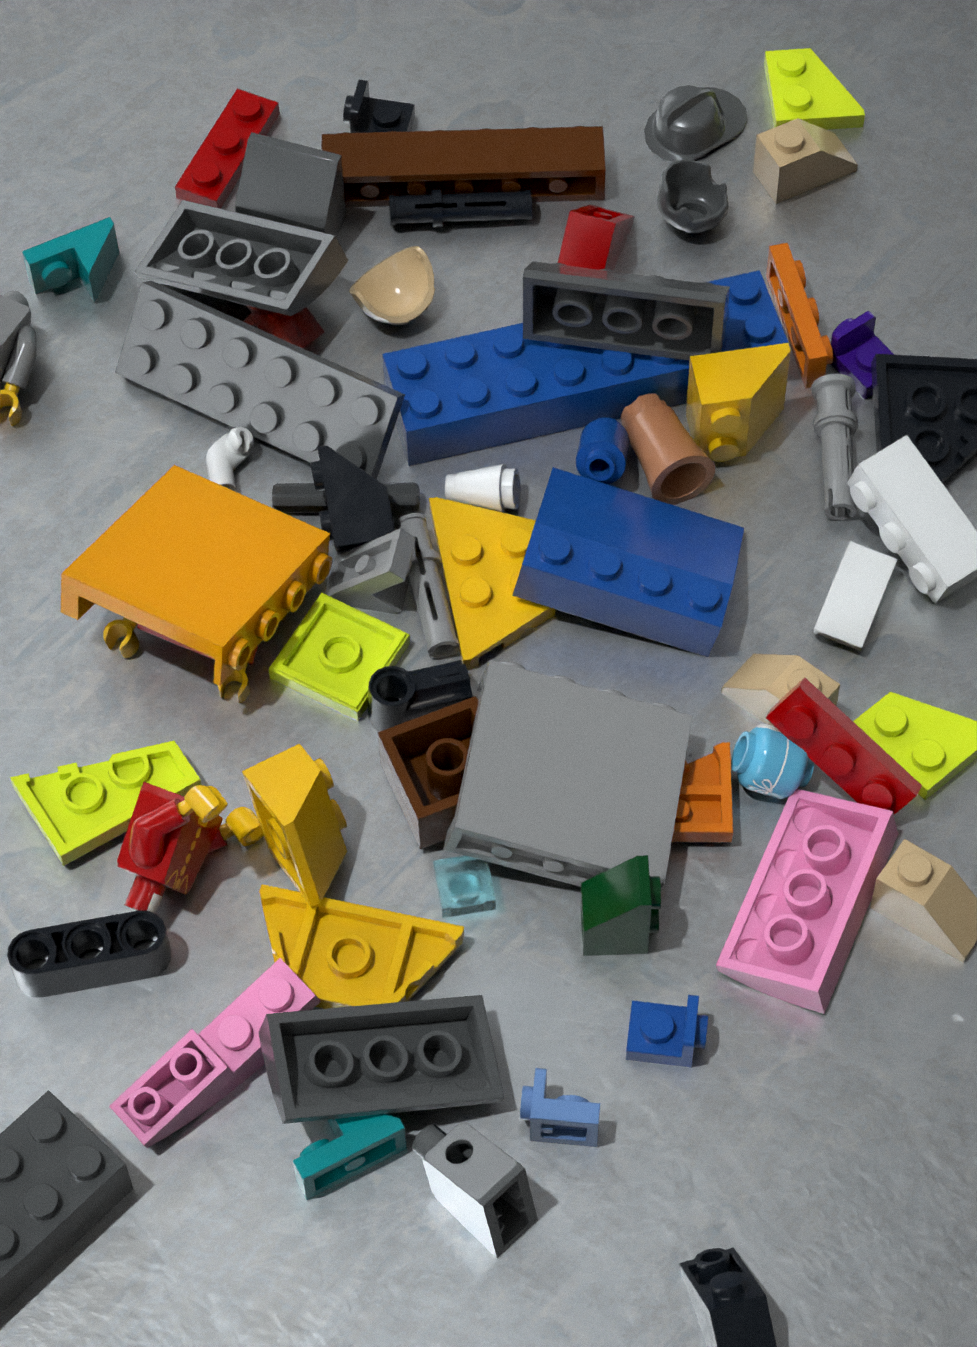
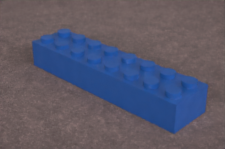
M760 270L709 281V283L730 287L728 316L722 352L788 343ZM523 323L382 354L384 385L405 394L396 421V427L408 466L584 427L598 418L619 419L626 406L632 404L639 396L645 394H657L660 400H664L669 407L687 403L689 360L523 339Z

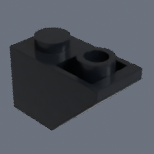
M329 446L317 447L319 461L311 462L312 476L316 492L325 490L328 510L319 512L322 530L330 533V541L334 540L336 550L338 552L351 550L395 531L387 487Z
M734 1247L726 1250L722 1248L707 1249L697 1254L695 1259L679 1263L681 1275L707 1347H777L766 1294Z

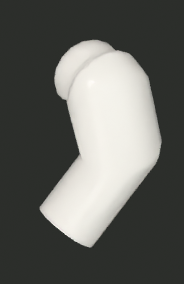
M235 427L230 432L224 434L208 450L206 462L210 481L236 492L233 471L249 456L250 449L254 445V438L249 430L243 427Z

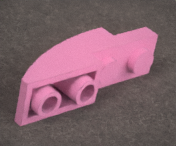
M279 958L199 1034L191 1029L109 1107L139 1141L148 1148L214 1106L265 1064L258 1032L266 1014L312 1010L321 1001L286 963Z

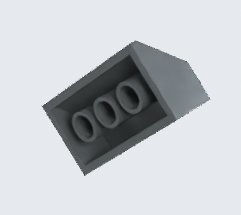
M532 261L524 269L523 339L690 361V356L722 352L728 316L730 287L714 285L709 282L697 283L666 279L656 275L643 276L615 272L609 269L596 270L567 266L561 263L549 264Z

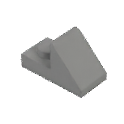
M400 528L335 556L325 594L351 607L391 614L400 613L403 609L410 581L407 575L412 565L410 559L416 538Z

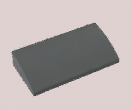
M182 200L134 272L141 279L292 316L310 305L331 285L348 262V259L335 235Z
M482 995L266 1014L258 1032L267 1076L283 1124L502 1102L505 1098Z

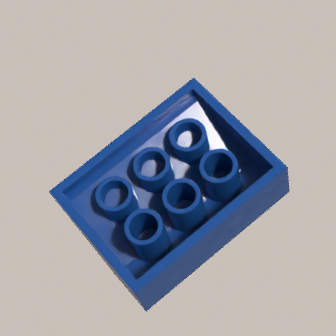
M553 467L512 596L709 657L721 630L732 591L744 527Z

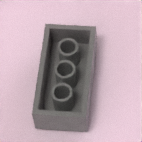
M49 1090L0 1133V1313L133 1190L126 1163Z

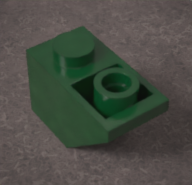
M648 855L633 857L581 883L580 912L583 956L648 954L649 933H659V909H661L660 876L649 875Z

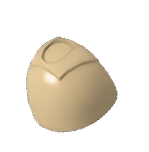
M412 246L391 255L372 267L350 287L349 293L364 313L374 320L391 324L392 326L405 325L420 316L428 309L435 292L433 268L423 249L419 246Z

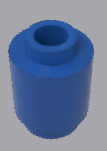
M608 417L598 418L587 424L583 429L576 455V468L582 477L611 484L623 475L630 440L626 429L617 420Z

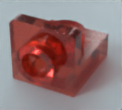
M247 305L252 313L243 320V322L249 325H256L258 329L303 349L325 333L307 307L292 316Z

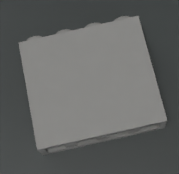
M489 660L477 686V691H480L479 702L455 817L447 830L443 850L580 887L582 882L633 857L648 855L649 875L660 876L662 888L666 879L693 716L678 712L666 704H649L627 698L623 693L616 690H598L577 684L574 680L565 676H548L526 670L522 665L515 662Z

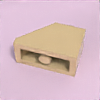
M794 119L756 135L753 173L775 204L857 171L858 164L834 132L801 119Z
M753 654L721 688V693L763 723L774 726L765 718L768 712L804 677L836 706L840 684L798 655Z
M904 839L876 878L870 908L964 963L977 944V898L951 865Z

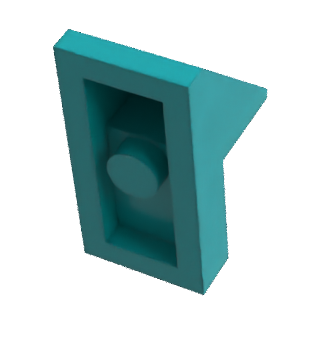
M111 217L22 251L28 281L35 294L51 288L61 287L67 282L80 277L93 302L97 300L119 255L115 226Z
M386 1114L327 1120L336 1139L332 1141L321 1139L303 1149L300 1156L293 1160L296 1182L305 1199L308 1200L406 1150L404 1125L400 1118Z

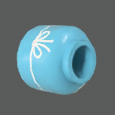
M761 723L750 732L744 731L739 736L733 750L731 767L733 771L737 772L738 781L744 788L783 800L791 796L798 787L804 788L809 783L814 770V762L808 758L807 753L802 748L790 741L775 726Z

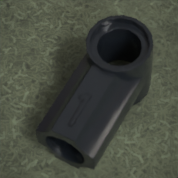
M461 660L413 671H406L404 668L397 666H385L378 669L369 681L368 719L375 728L383 731L472 698L470 677L466 665ZM386 697H394L399 699V701L389 702L383 699Z

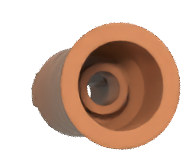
M645 394L639 396L632 404L624 408L621 414V423L629 435L630 445L635 451L646 475L653 499L676 505L696 497L707 488L714 477L715 464L696 444L674 410L667 406L664 400H660L657 394Z

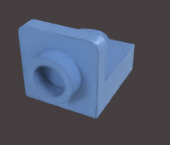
M535 1068L534 1086H523L520 1120H530V1141L597 1147L600 1103H592L576 1095H563L557 1099L546 1098L547 1069Z

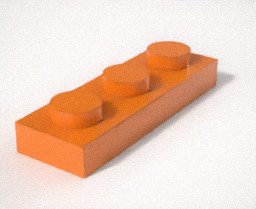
M788 243L769 246L766 278L805 389L811 388L817 378L826 374L827 365L833 362L831 343L827 335H820L818 329V307L813 297L807 298L805 293L806 277L802 262L800 260L794 261Z

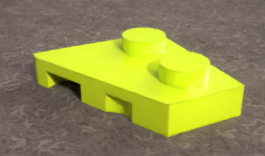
M811 48L765 51L764 68L774 128L797 118L826 130L861 128L864 126V109Z
M893 692L886 694L853 721L922 785L918 794L924 800H927L977 758L976 720Z

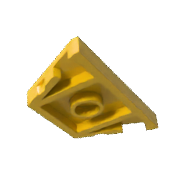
M429 498V509L438 552L442 561V571L456 638L460 645V657L468 671L478 666L479 658L498 645H501L503 648L518 640L525 630L536 628L555 615V609L512 596L536 520L443 498Z
M261 884L259 891L274 963L279 958L286 963L321 1001L315 1006L318 1008L328 1009L407 1002L460 947L464 940V926L326 897L323 898L320 904L311 908L300 892L263 884Z

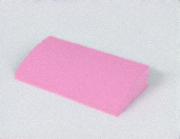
M797 789L789 796L716 963L717 970L769 996L825 1014L871 902L876 878L885 867L898 836L893 811Z

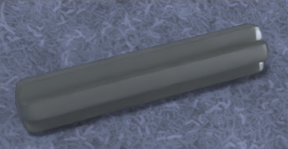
M277 483L273 485L272 507L283 513H319L320 511L328 510L325 490L316 492L314 483ZM382 483L388 489L392 512H416L419 510L420 489L417 483Z

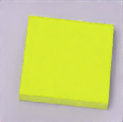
M321 592L269 667V677L359 721L368 708V686L371 676L378 669L385 666H396L410 645V634Z

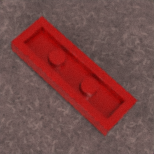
M237 88L175 185L176 199L221 209L241 177L247 142L251 132L267 136L280 115L279 102Z
M805 677L780 699L765 717L790 741L802 748L807 753L808 758L857 803L890 810L895 815L917 796L922 787L917 780Z

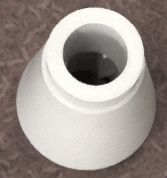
M499 464L458 472L457 474H447L445 497L447 500L506 513L507 509H517L519 507L521 482L519 471L516 468L507 469L506 464Z

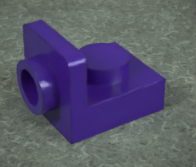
M870 311L863 313L855 319L848 318L835 328L831 337L833 353L831 365L839 374L849 376L855 381L856 391L864 400L873 395L871 362L875 354H893L874 334L876 317Z

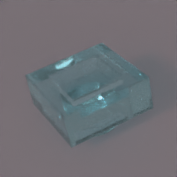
M469 856L433 861V871L442 918L496 909V899L487 861Z

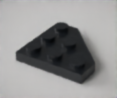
M875 354L871 362L877 453L907 435L943 484L977 453V359Z

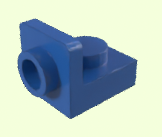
M688 995L687 1007L632 1001L626 1060L692 1068L694 1048L705 1049L708 1015L698 1014L699 996Z

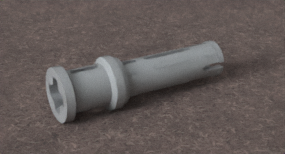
M827 374L817 378L811 386L812 396L817 400L818 415L813 421L814 432L822 442L823 485L825 493L824 513L827 518L840 521L849 519V515L854 517L857 513L856 504L851 497L850 487L847 484L854 472L852 436H854L858 428L857 416L852 412L851 398L856 393V385L851 377L844 374Z

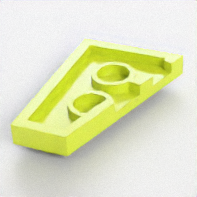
M175 741L112 754L109 761L78 767L77 762L58 766V772L30 778L29 773L10 777L14 790L63 866L127 831L143 782L181 796H185L191 788L202 785L201 779Z

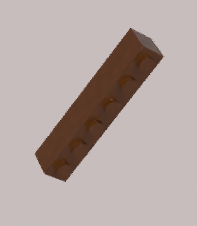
M603 126L322 134L321 150L339 154L342 157L346 207L389 206V195H429L431 190L441 189V194L531 190L532 202L605 200L606 167Z

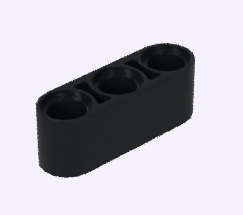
M133 911L22 932L12 939L8 947L7 957L16 984L25 995L30 997H48L155 977L167 969L171 961V948L165 924L157 914L150 911ZM144 939L156 941L155 944L147 949L133 948L137 942ZM90 949L101 950V953L94 958H79L84 951ZM32 960H47L46 963L39 968H25V966Z

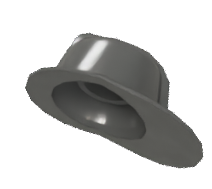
M691 85L679 86L669 91L660 100L657 110L648 118L644 129L646 144L651 152L662 160L669 162H678L685 159L694 161L734 139L743 131L747 122L746 108L739 98L722 89Z

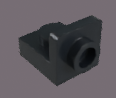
M360 79L358 80L354 96L347 95L343 110V122L350 124V133L409 132L412 130L415 119V104L370 98L369 82Z

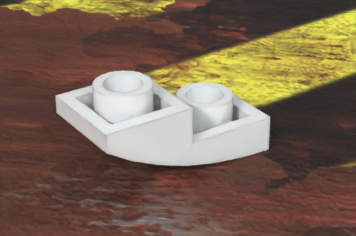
M850 541L823 604L813 633L861 651L898 559Z

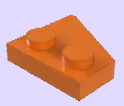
M722 742L713 746V753L693 762L687 763L685 760L672 842H732L730 742Z

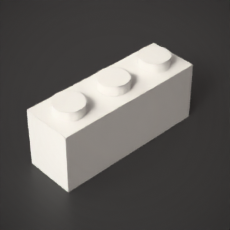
M907 435L857 465L847 482L850 487L851 497L860 510L870 514L879 527V534L883 543L891 552L898 553L909 568V576L912 583L921 593L927 594L932 602L937 604L977 579V530Z

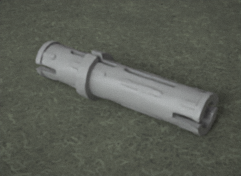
M421 513L406 514L397 519L395 528L396 530L402 528L416 538L410 559L412 565L407 578L410 579L417 612L427 642L428 655L434 659L447 658L457 653L460 645L458 639H456L448 601L439 573L442 567L441 557L438 551L433 550L427 530L426 517ZM418 551H420L422 555L423 563L426 570L425 575L421 574L419 562L416 555ZM429 596L433 597L438 616L437 620H433L428 600Z

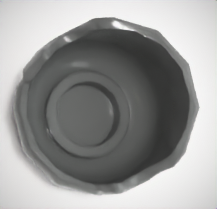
M685 159L670 163L661 175L657 205L661 215L673 227L686 233L699 234L717 227L727 215L729 208L728 195L726 194L727 185L725 183L718 185L712 179L711 167L704 162Z

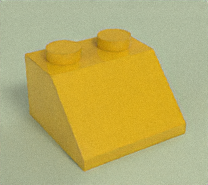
M789 343L690 356L686 404L687 423L691 437L712 461L725 462L735 457L746 456L784 410L791 352Z
M299 743L243 770L242 774L269 852L312 908L322 902L347 853L340 831L347 828V823L337 802L334 799L330 800L328 790L334 787V783L327 766L321 758L313 761Z

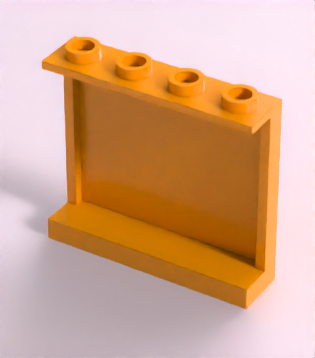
M174 465L61 573L60 612L79 620L94 604H97L215 659L213 683L221 686L235 669L239 671L244 668L252 651L262 640L268 641L274 635L279 622L289 611L295 612L300 607L305 594L315 584H321L326 579L332 565V557L328 555L330 533Z

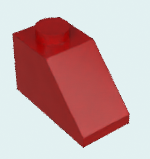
M591 204L571 210L567 220L558 263L573 267L596 270L609 269L614 271L633 226L635 216Z

